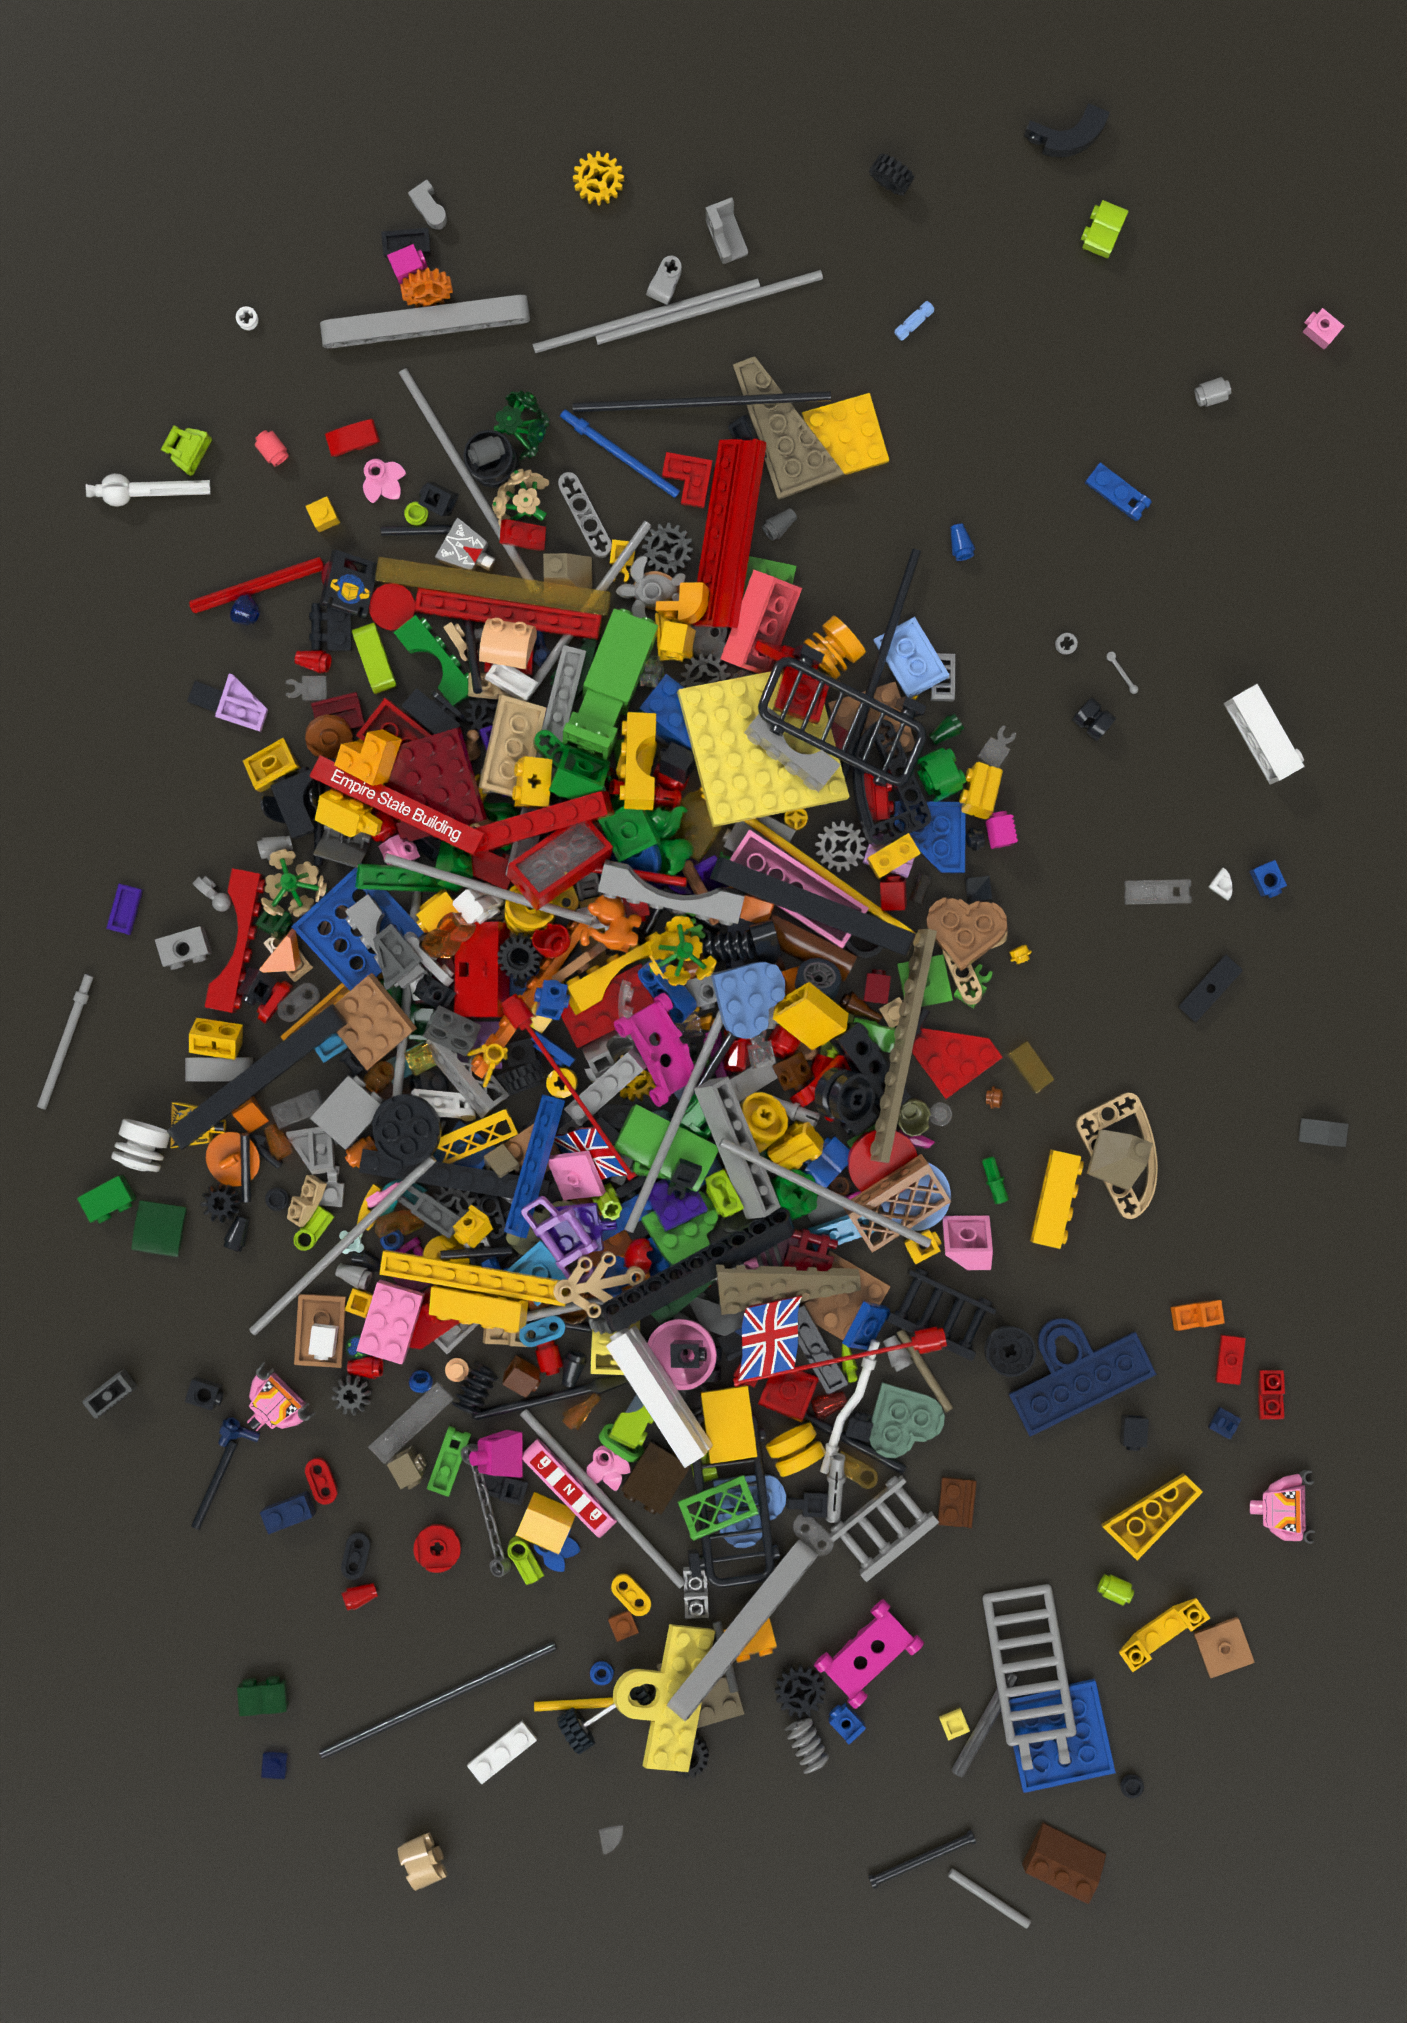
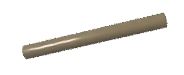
M901 1328L896 1332L902 1344L912 1342L904 1329ZM913 1346L907 1347L906 1350L911 1354L912 1360L945 1413L953 1409V1406L919 1354V1351H914Z

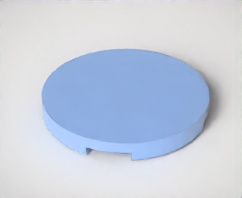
M928 1163L951 1200L950 1186L946 1177L937 1167ZM929 1174L922 1177L918 1185L928 1187L931 1178ZM911 1189L904 1190L899 1194L898 1198L908 1199ZM916 1190L914 1200L923 1202L926 1191ZM932 1192L929 1203L938 1202L943 1198L942 1195ZM885 1201L881 1204L884 1212H889L891 1202ZM896 1203L894 1213L904 1214L907 1204ZM950 1203L910 1229L920 1231L936 1225L947 1213ZM912 1205L909 1215H918L922 1207ZM892 1218L893 1221L901 1224L902 1219Z

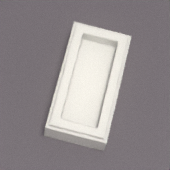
M493 664L485 676V679L518 700L527 702L538 684L537 681L516 668Z

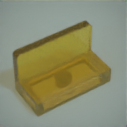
M1028 1041L1007 1054L1034 1093H1039L1043 1087L1054 1080Z

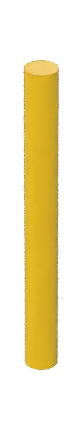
M613 1698L541 1701L534 1702V1711L569 1710L572 1707L575 1709L607 1708L614 1703Z

